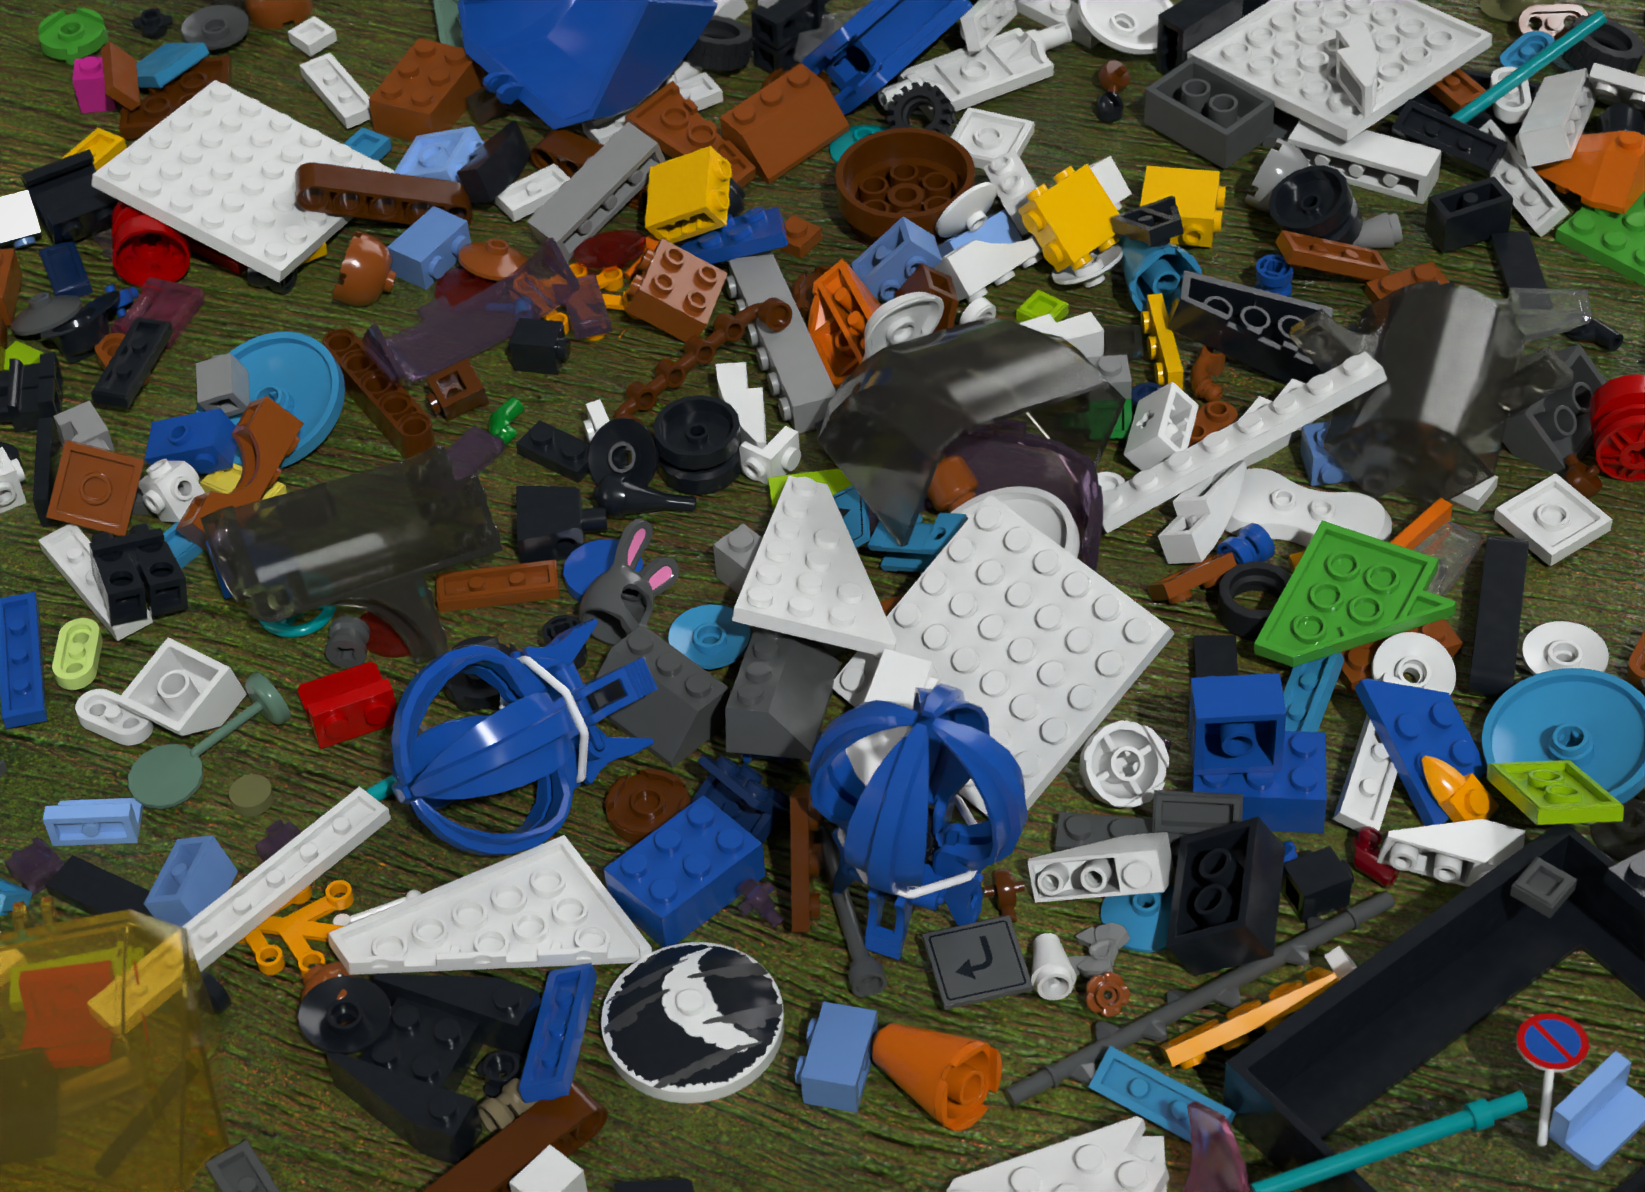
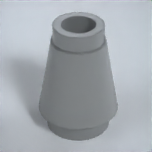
M1387 212L1363 221L1360 235L1352 245L1379 249L1394 248V244L1403 242L1397 213L1388 215Z

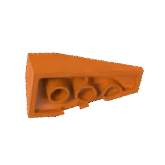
M1634 131L1581 135L1572 158L1532 166V168L1542 180L1547 179L1555 183L1557 191L1563 194L1571 191L1581 196V203L1589 207L1625 215L1645 191V135Z

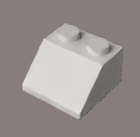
M168 637L119 697L117 702L121 706L174 733L184 736L222 726L247 693L229 666Z

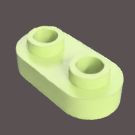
M77 618L67 622L59 631L52 670L58 685L64 689L77 690L84 688L93 682L96 677L103 638L99 626L94 620Z

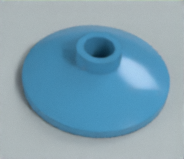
M716 604L701 605L685 611L676 618L670 627L668 641L670 645L703 669H716L730 665L743 656L751 640V630L747 624L732 621L734 609Z
M1169 884L1165 892L1105 897L1101 906L1102 925L1116 923L1125 927L1130 940L1122 947L1127 950L1140 953H1154L1168 949L1166 944L1174 887Z

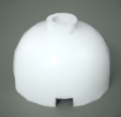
M1120 720L1100 727L1086 740L1080 754L1079 771L1084 786L1095 799L1112 807L1132 808L1150 802L1154 798V790H1162L1165 784L1163 781L1166 776V768H1169V756L1163 740L1152 728L1136 722Z

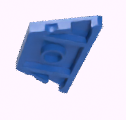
M756 207L741 216L732 217L731 214H728L727 226L697 235L680 248L710 264H715L786 247L789 243L786 238L787 233L784 227V219L779 208L773 207L764 210L763 207Z
M1367 678L1361 680L1354 689L1424 826L1444 824L1449 816L1441 808L1430 791L1423 771V756L1426 755L1443 760L1453 766L1463 776L1473 773L1478 780L1487 770L1486 764L1449 693Z

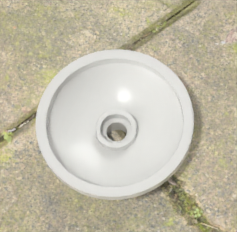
M1078 0L1080 18L1096 39L1114 50L1135 55L1157 52L1158 15L1173 6L1170 0Z

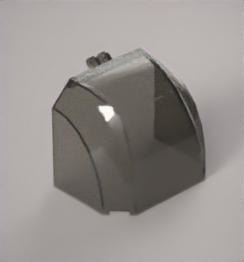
M984 317L885 347L864 360L843 381L829 402L818 441L898 544L903 547L909 543L937 465L945 458L941 451L964 430L972 434L977 428L1026 413L1083 483L1087 484L1088 479L1096 472L1126 399L1079 349L1063 337L1040 332L1016 322Z

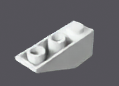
M1485 819L1392 830L1386 836L1377 862L1393 866L1398 870L1411 871L1433 877L1442 882L1469 887L1524 847L1526 831Z
M1168 832L1125 835L1027 860L1035 903L1165 892L1175 874Z

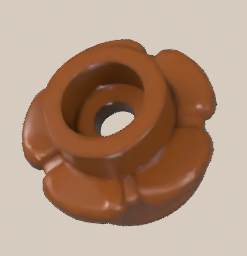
M1106 972L1095 975L1087 983L1085 1001L1088 1008L1094 1013L1100 1012L1104 1017L1116 1016L1121 1012V1007L1125 1006L1129 1001V988L1123 984V978L1117 973ZM1109 990L1111 992V997L1105 999L1103 994L1105 991Z

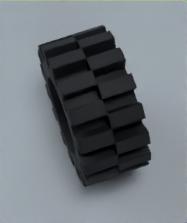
M918 82L911 83V90H908L906 86L900 89L903 92L901 97L897 94L893 96L892 100L896 104L895 106L889 104L888 112L891 116H887V121L891 125L890 129L913 128L909 121L911 113L919 106L928 105L934 110V118L928 126L922 129L942 134H953L954 129L951 124H956V117L953 114L955 109L951 101L937 86L934 85L932 87L930 83L923 82L921 87Z

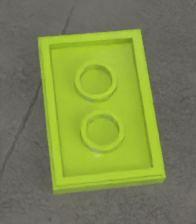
M1570 760L1491 763L1487 766L1486 779L1536 825L1623 821L1624 806Z

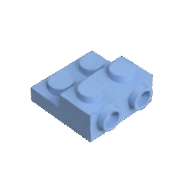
M474 126L416 136L394 173L462 183L457 171L471 161L469 155L483 145L484 141L480 138Z

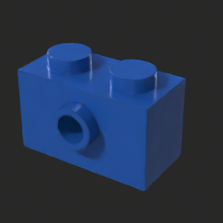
M221 408L154 421L151 425L145 460L150 466L162 459L185 461L196 470L198 475L233 468L237 442L231 434L236 426Z

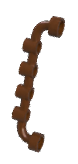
M773 297L762 303L750 305L735 316L728 313L718 315L714 321L715 331L706 339L700 336L690 337L684 347L686 354L679 360L674 362L666 358L658 362L655 368L656 378L647 385L639 381L631 383L626 390L627 400L616 410L613 420L629 418L639 421L644 425L633 414L639 409H651L656 403L657 396L669 386L678 387L682 385L689 370L698 363H710L715 356L716 349L728 340H739L744 334L745 327L752 321L759 318L761 324L773 331L785 329L792 319L790 305Z

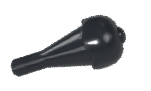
M608 474L600 480L599 485L593 490V499L597 502V507H606L607 517L614 519H624L625 515L664 509L694 512L696 508V498L693 496L667 494L629 480V475Z

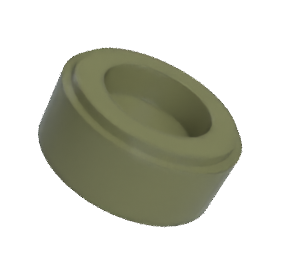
M249 774L242 776L234 781L229 789L232 808L242 816L252 817L266 812L274 801L271 784L262 775Z

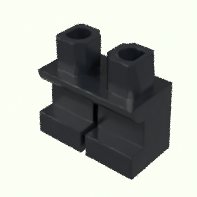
M56 352L40 354V363L23 365L18 359H10L9 370L0 371V423L12 422L15 433L37 431V422L41 418L52 417L56 427L53 416L62 412L64 384Z

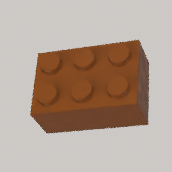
M419 38L368 99L374 131L413 142L415 137L419 135L450 130L484 88L482 67L467 55L465 49Z

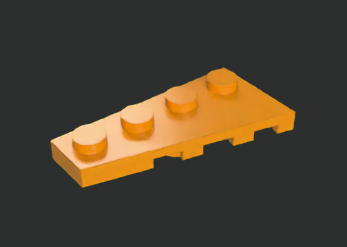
M1317 966L1304 973L1308 982L1304 984L1302 981L1290 984L1289 982L1283 983L1269 990L1270 993L1267 996L1270 1001L1261 1004L1260 1000L1245 1002L1226 1013L1228 1020L1219 1023L1218 1019L1209 1020L1159 1045L1166 1063L1172 1067L1180 1064L1181 1069L1185 1070L1207 1060L1205 1052L1220 1045H1222L1224 1050L1240 1046L1249 1040L1247 1033L1262 1026L1265 1027L1266 1031H1270L1288 1018L1290 1013L1299 1010L1338 982L1336 973Z

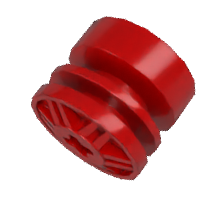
M120 200L112 211V263L118 275L128 283L145 288H159L171 285L182 278L190 266L189 236Z
M1624 375L1607 381L1596 389L1589 400V419L1593 433L1595 458L1600 469L1612 478L1627 482L1645 481V375Z

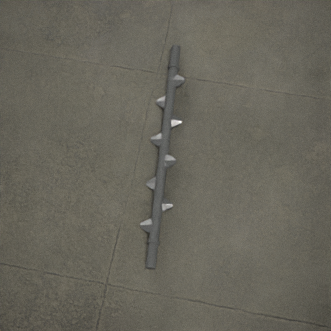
M1384 891L1353 908L1347 907L1343 909L1342 914L1330 920L1310 917L1307 919L1309 931L1275 948L1274 957L1242 964L1237 969L1191 993L1170 990L1167 992L1168 1005L1124 1028H1119L1105 1021H1099L1096 1023L1097 1042L1051 1066L1046 1064L1042 1067V1071L1005 1089L1006 1099L1014 1107L1050 1087L1053 1089L1057 1088L1059 1082L1069 1077L1089 1085L1095 1075V1064L1103 1060L1109 1046L1122 1050L1143 1038L1164 1041L1167 1039L1166 1026L1213 1001L1232 1009L1239 1006L1240 987L1286 963L1307 966L1310 963L1309 951L1350 929L1354 931L1359 929L1360 924L1394 907L1395 902L1392 895L1388 891Z

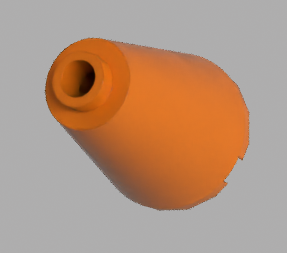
M890 1023L880 1029L872 1041L874 1063L943 1127L959 1132L972 1127L983 1117L989 1108L982 1104L989 1090L997 1093L1003 1069L1001 1054L985 1041L900 1023Z

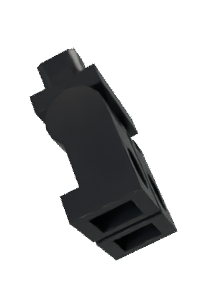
M779 0L769 8L759 5L751 10L752 37L755 38L752 40L754 66L771 74L780 68H783V72L791 70V66L801 63L808 54L826 40V32L833 28V17L829 12L825 11V4L831 0Z
M147 523L132 526L128 531V535L114 538L108 532L92 535V543H89L92 575L103 596L111 626L147 618L145 595L152 617L188 609L186 577L168 543L164 540L161 528L152 530Z

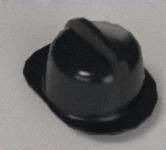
M111 291L97 297L82 307L67 322L40 334L41 339H53L66 360L70 363H76L96 354L95 345L110 332L106 311L119 299V291Z

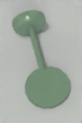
M256 671L245 682L246 691L253 704L192 749L185 745L166 744L156 746L143 753L133 763L128 774V788L134 799L145 807L155 809L170 808L181 804L199 789L204 775L203 764L199 758L201 754L258 712L276 725H282L292 717L291 712L274 685L264 675Z

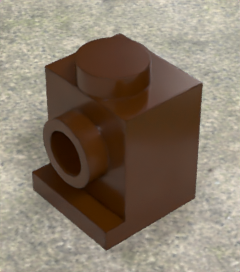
M468 358L426 378L431 391L425 395L434 414L437 415L442 412L447 422L479 405L482 407L489 405L484 386Z

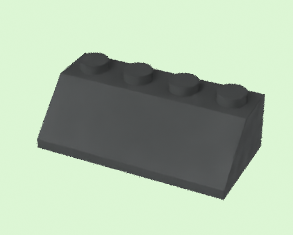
M755 627L725 708L726 752L811 760L833 693L834 679L840 671V662L818 641Z

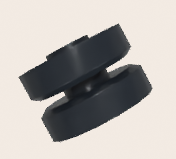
M1326 165L1308 166L1296 170L1282 179L1272 191L1269 210L1274 224L1280 232L1285 230L1351 245L1359 237L1363 225L1361 211L1356 200L1352 197V192L1346 178L1339 170Z
M705 395L688 396L669 403L658 413L654 422L660 476L668 486L682 493L694 495L708 494L728 487L739 477L741 473L739 446L741 445L738 413L729 403L717 397Z

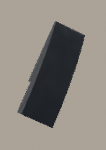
M517 121L508 123L470 154L469 158L471 161L457 171L472 204L494 200L514 181L529 160L531 150Z

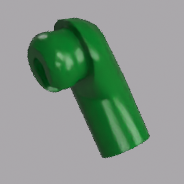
M515 397L509 398L489 417V434L493 439L496 437L501 445H507L517 435V430L510 423L524 411V407Z

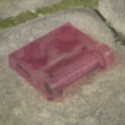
M150 277L142 285L140 296L124 317L118 318L113 323L110 331L111 333L127 334L136 317L142 318L143 315V318L171 322L174 332L165 346L170 348L205 301L203 289Z

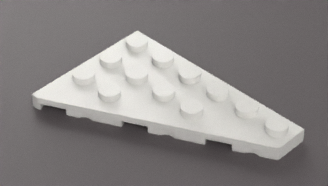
M788 476L735 604L732 621L882 656L884 649L895 651L897 640L828 484L815 482L808 477Z
M565 835L328 933L329 946L349 975L574 966L592 963V965L634 963L652 952L650 944Z

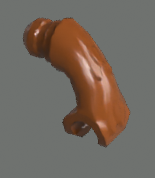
M1204 344L1194 366L1191 367L1190 380L1195 398H1205L1207 402L1220 401L1223 396L1222 387L1215 384L1211 376L1220 375L1224 370L1226 355L1214 353V349Z

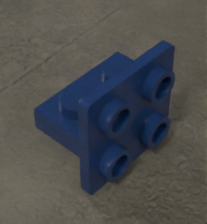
M705 755L700 757L698 763L708 770L710 774L690 802L691 804L705 795L762 844L780 818L790 821V797L774 787L767 789L760 783L764 777L758 771L744 763L738 766L723 755H720L717 760Z

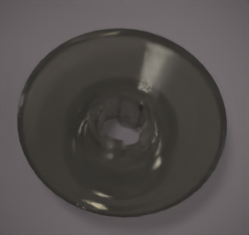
M1630 799L1622 804L1624 806L1623 821L1596 822L1590 825V834L1598 849L1610 858L1620 862L1645 850L1644 801Z

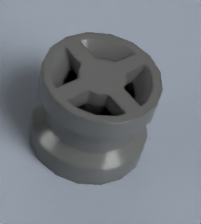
M342 616L331 622L329 629L330 639L327 641L325 650L326 657L331 663L340 667L351 668L365 661L367 655L366 644L369 641L371 632L365 621L352 616Z

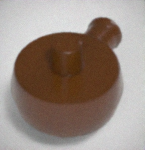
M1110 60L1104 63L1098 71L1099 81L1107 91L1119 93L1125 90L1130 83V74L1127 67L1117 60Z
M1575 454L1568 455L1564 461L1569 467L1565 474L1568 483L1588 499L1597 495L1602 488V482L1597 476L1600 469L1596 465H1592L1589 468L1584 463L1579 462Z
M999 868L992 871V885L983 887L985 898L994 896L996 906L1002 912V917L1010 915L1012 923L1017 922L1014 908L1016 907V893L1025 891L1023 880L1014 882L1009 868Z

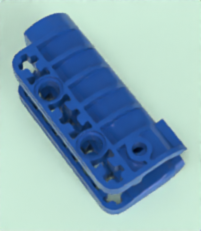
M872 0L803 59L802 64L816 75L823 69L841 89L834 96V99L844 115L848 114L895 77L970 10L973 4L969 0Z

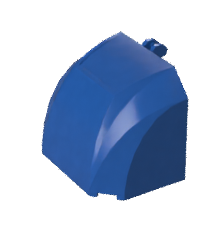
M459 0L458 2L465 53L489 73L483 79L485 89L496 93V97L503 104H512L519 99L554 130L614 117L639 105L657 90L694 46L717 8V3L713 0Z

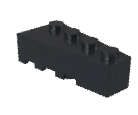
M1184 270L1171 301L1168 328L1286 383H1289L1293 378L1306 384L1311 378L1324 374L1328 366L1333 308Z

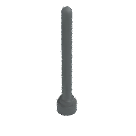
M819 826V831L815 832V843H822V867L853 961L848 972L852 991L861 998L879 994L887 986V978L883 966L873 957H870L866 946H864L865 940L848 887L841 894H833L834 875L839 867V860L829 830L826 827Z

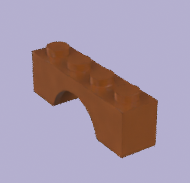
M268 396L250 402L231 434L240 448L243 461L242 474L238 484L229 494L209 491L194 497L175 530L206 552L208 550L205 541L213 539L218 533L226 530H242L248 519H252L261 509L263 500L260 498L265 489L272 486L280 476L282 469L279 465L283 458L288 456L299 443L300 438L297 434L304 423Z

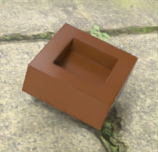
M792 215L784 222L787 233L786 238L789 244L778 249L801 259L823 239L822 228Z

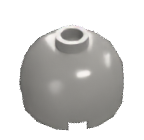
M1281 138L1276 140V147L1279 148V151L1271 148L1252 183V186L1255 187L1253 191H1257L1255 196L1252 197L1247 194L1244 202L1266 213H1270V197L1280 181L1294 171L1309 166L1308 159L1303 152Z

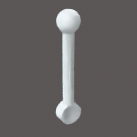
M410 890L406 897L351 916L344 913L338 914L333 919V924L346 926L421 895L418 890Z

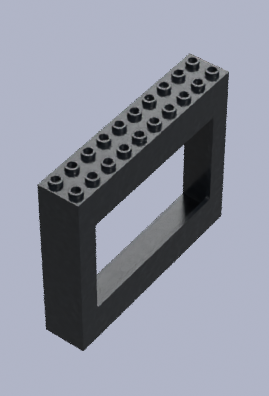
M1569 824L1553 825L1228 1060L1225 1071L1223 1106L1236 1113L1231 1124L1282 1173L1336 1155L1337 1153L1323 1139L1577 950L1585 951L1645 1001V916L1602 882L1608 868L1617 863ZM1536 857L1577 879L1575 890L1551 918L1510 895L1514 882ZM1645 1167L1613 1192H1645ZM1355 1170L1300 1188L1302 1192H1377Z

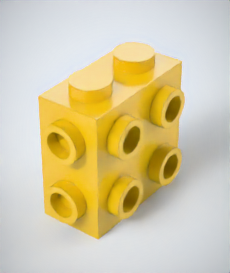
M711 146L651 166L649 184L647 186L648 197L644 218L645 228L659 240L663 238L673 244L727 226L728 208L730 206L729 187L732 176L731 164L728 160L723 158Z
M1088 164L1076 171L1072 166L1067 167L1052 177L1056 183L1048 189L1043 183L1025 195L1029 202L1017 209L1022 217L1025 228L1034 235L1042 248L1045 259L1054 266L1057 272L1068 266H1071L1073 271L1093 259L1089 253L1094 249L1098 248L1100 253L1119 242L1116 236L1118 233L1113 232L1110 218L1119 215V212Z
M1146 166L1140 207L1169 196H1174L1184 233L1170 238V242L1175 245L1212 247L1214 233H1221L1223 211L1217 210V208L1224 209L1226 187L1219 186L1220 171Z

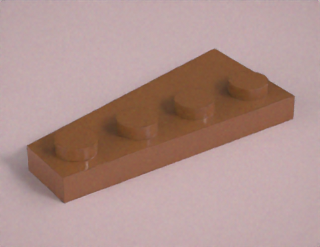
M673 80L625 116V124L627 122L631 123L659 144L661 151L672 158L711 146L731 164V178L741 189L755 178L756 167L730 140H724L718 134V127L711 120L706 121L698 113L697 105L690 98L685 99L679 93L680 88Z

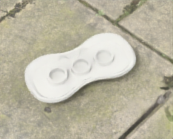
M927 292L908 293L884 303L871 315L864 331L865 354L859 368L844 390V406L856 402L865 413L871 411L874 416H877L900 405L910 396L921 376L920 355L922 348L943 315L944 303L940 297Z
M1251 468L1246 469L1235 509L1225 530L1238 536L1240 529L1250 523H1256L1268 532L1271 539L1286 540L1308 547L1322 520L1386 542L1389 541L1391 536L1392 521L1384 507L1377 500L1365 494L1312 490L1300 486L1274 471Z

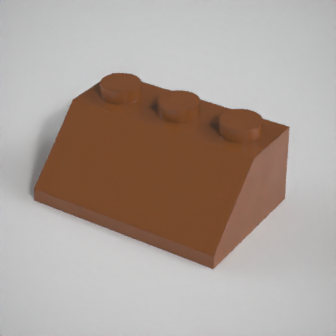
M802 63L720 116L722 138L730 140L756 167V174L768 184L850 130L848 121L826 83Z

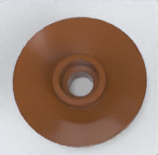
M489 239L487 242L467 244L460 249L458 254V261L464 269L479 277L495 281L518 280L520 277L528 275L532 266L530 259L524 253L509 246L506 241L501 239Z

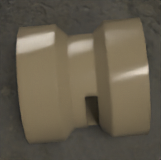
M513 1078L505 1084L499 1096L487 1098L477 1106L480 1119L492 1136H495L538 1102H524L519 1091L521 1080Z

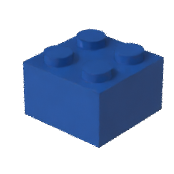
M1280 673L1191 678L1188 741L1193 776L1282 771L1286 708Z

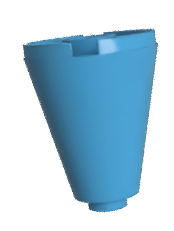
M1122 235L1118 242L1123 251L1120 261L1133 304L1139 311H1147V295L1162 293L1169 317L1171 301L1184 270L1202 275V270L1197 260L1191 253L1171 242L1159 247H1149L1147 243L1130 240Z

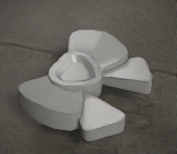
M1106 923L1098 926L1096 929L1090 927L1077 934L1076 938L1079 944L1089 947L1091 956L1068 957L1076 976L1082 974L1083 977L1091 979L1095 975L1114 972L1113 965L1118 950L1130 940L1126 928L1116 923Z

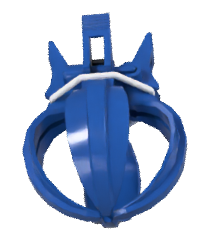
M597 619L577 624L561 632L544 647L529 646L523 648V651L510 653V657L493 647L472 645L438 655L415 674L404 690L395 713L392 733L394 759L392 772L395 782L391 788L397 801L405 803L409 810L416 813L418 819L438 838L461 851L480 856H505L541 845L557 832L565 822L570 812L575 788L579 787L582 782L586 785L593 783L600 770L611 761L635 755V753L654 744L651 738L606 737L605 733L595 726L604 717L658 690L644 657H640L586 684L583 683L575 664L572 662L597 626ZM458 672L477 675L500 693V710L494 714L448 720L427 729L417 736L419 726L431 701L447 681ZM619 679L626 695L599 707L593 692ZM538 780L536 803L524 823L511 833L491 834L466 828L435 811L461 799L493 795L522 787Z
M940 683L933 689L916 687L913 709L888 701L874 700L860 703L854 709L835 718L821 734L808 765L812 784L810 788L812 806L830 822L836 823L839 827L835 828L832 834L840 854L839 867L834 875L833 894H841L853 881L866 883L870 890L867 895L869 914L864 946L869 951L900 960L913 905L935 912L938 906L945 900L957 926L977 921L983 899L981 882L984 876L981 874V871L985 867L999 862L1013 853L1028 819L1022 769L1010 751L990 736L989 718L982 707L966 701L963 691L943 683ZM912 726L911 730L884 758L866 786L856 775L846 753V748L874 733L896 727ZM970 779H972L983 799L990 821L977 823L963 799L957 795ZM954 804L968 825L951 823ZM885 900L895 902L896 923L894 931L880 927Z

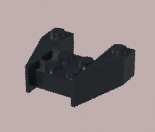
M376 973L373 978L374 983L385 992L390 1002V1025L384 1036L376 1044L364 1051L360 1060L341 1053L327 1052L326 1057L334 1085L419 1153L456 1166L468 1157L483 1131L476 1099L456 1093L483 1045L499 1050L516 1052L523 1058L526 1056L541 1005L539 993L537 990L497 977Z

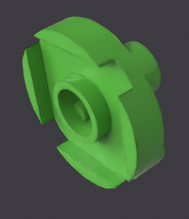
M75 8L76 13L68 15L65 14L64 10H61L46 17L38 28V39L42 52L51 58L66 60L68 64L74 65L75 59H83L107 44L109 38L103 18L94 10Z

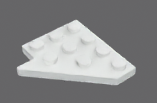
M1136 1116L954 1178L946 1192H1162L1170 1177L1167 1168L1132 1155L1133 1150L1146 1130L1143 1118Z

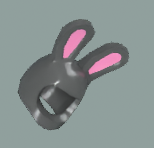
M642 518L633 520L624 529L617 546L614 564L609 570L603 572L592 581L579 607L581 623L592 619H597L598 621L591 636L612 646L643 624L646 627L654 608L655 597L669 589L678 579L679 575L678 564L670 557H657L639 572L635 571L637 563L653 535L651 523Z

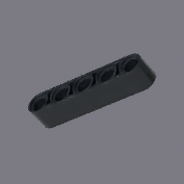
M1487 535L1468 694L1500 698L1508 689L1513 687L1529 540Z

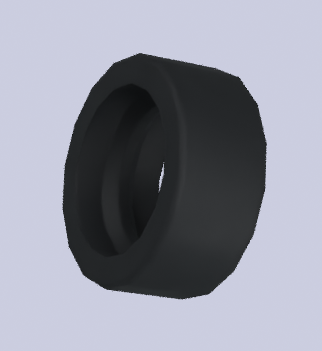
M1254 561L1239 564L1227 571L1219 583L1217 613L1222 624L1236 635L1246 639H1257L1273 608L1263 611L1250 610L1240 606L1233 598L1243 592L1254 590L1270 593L1279 599L1291 575L1276 565L1268 562Z

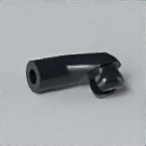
M1572 314L1565 321L1566 334L1575 341L1598 342L1610 351H1616L1623 343L1624 338L1622 334L1595 317Z

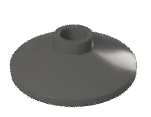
M212 5L190 14L184 20L181 32L186 43L204 42L208 50L220 49L235 44L247 34L249 19L247 14L237 7Z
M48 292L37 294L28 300L30 306L14 318L11 323V329L14 334L21 336L38 334L53 329L67 322L82 308L81 299L74 295L50 297Z

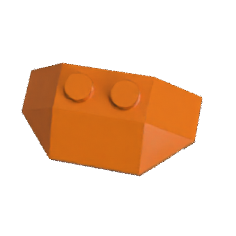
M841 259L813 282L812 294L815 296L810 308L807 327L835 388L846 387L859 368L865 354V326L871 315L881 306L851 267Z

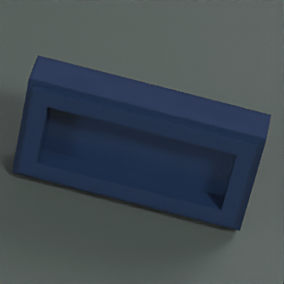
M74 240L39 250L55 296L74 295L81 297L93 293Z

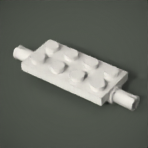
M1064 21L1040 31L1032 29L1024 33L1020 28H1016L995 36L980 51L968 52L967 47L917 64L901 70L897 74L898 83L879 89L877 91L879 102L882 107L884 106L885 110H888L889 104L893 106L896 104L892 100L893 96L897 94L901 97L903 92L900 89L906 86L908 90H911V83L918 82L921 87L923 82H928L932 87L935 85L940 88L951 101L955 112L1054 76V64L1047 58L1046 50L1070 43L1072 41L1071 30ZM928 105L919 106L932 121L934 118L933 108Z

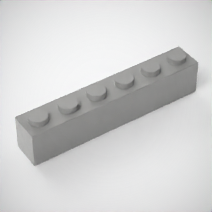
M769 250L728 260L730 276L726 277L725 286L729 298H736V313L750 305L762 303L773 297L790 305L792 319L785 329L773 331L761 324L758 318L745 327L750 346H757L758 348L756 349V356L761 371H768L767 381L772 396H779L778 406L783 421L789 420L792 428L798 431V434L816 430L814 423L832 415L839 408L838 395L772 251Z

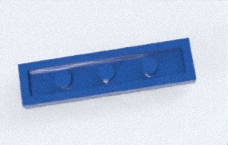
M35 592L0 598V696L2 720L6 729L47 721L39 602Z
M592 963L549 971L519 1086V1091L525 1103L554 1100L570 1093L597 980V974Z

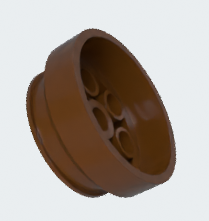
M894 128L876 132L855 142L840 157L835 171L837 205L843 217L849 222L855 237L867 247H870L903 216L934 235L938 246L951 237L944 238L938 235L936 232L937 221L945 209L957 197L975 186L974 162L964 146L953 138L936 131L922 128Z

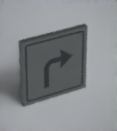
M1010 915L922 934L944 1010L1033 991V985Z

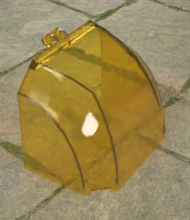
M53 896L41 898L40 909L44 925L29 928V912L25 902L13 903L12 914L15 931L0 933V1192H187L195 1183L194 1176L205 1165V1162L215 1152L221 1154L230 1144L220 1030L187 929L131 909L57 923Z

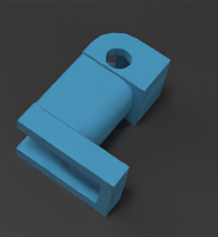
M894 492L867 546L872 551H887L880 565L883 571L924 572L968 520L967 515L939 513L935 523H921L923 518L907 493Z

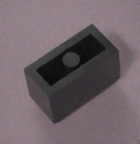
M1495 176L1428 197L1425 232L1442 253L1489 239L1491 234L1509 232L1513 197Z

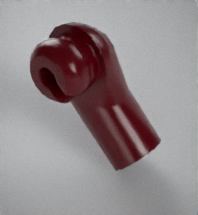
M1364 826L1359 829L1358 836H1355L1351 843L1354 866L1364 875L1389 889L1397 880L1400 871L1393 866L1377 862L1380 853L1378 844L1382 840L1381 833L1373 827Z

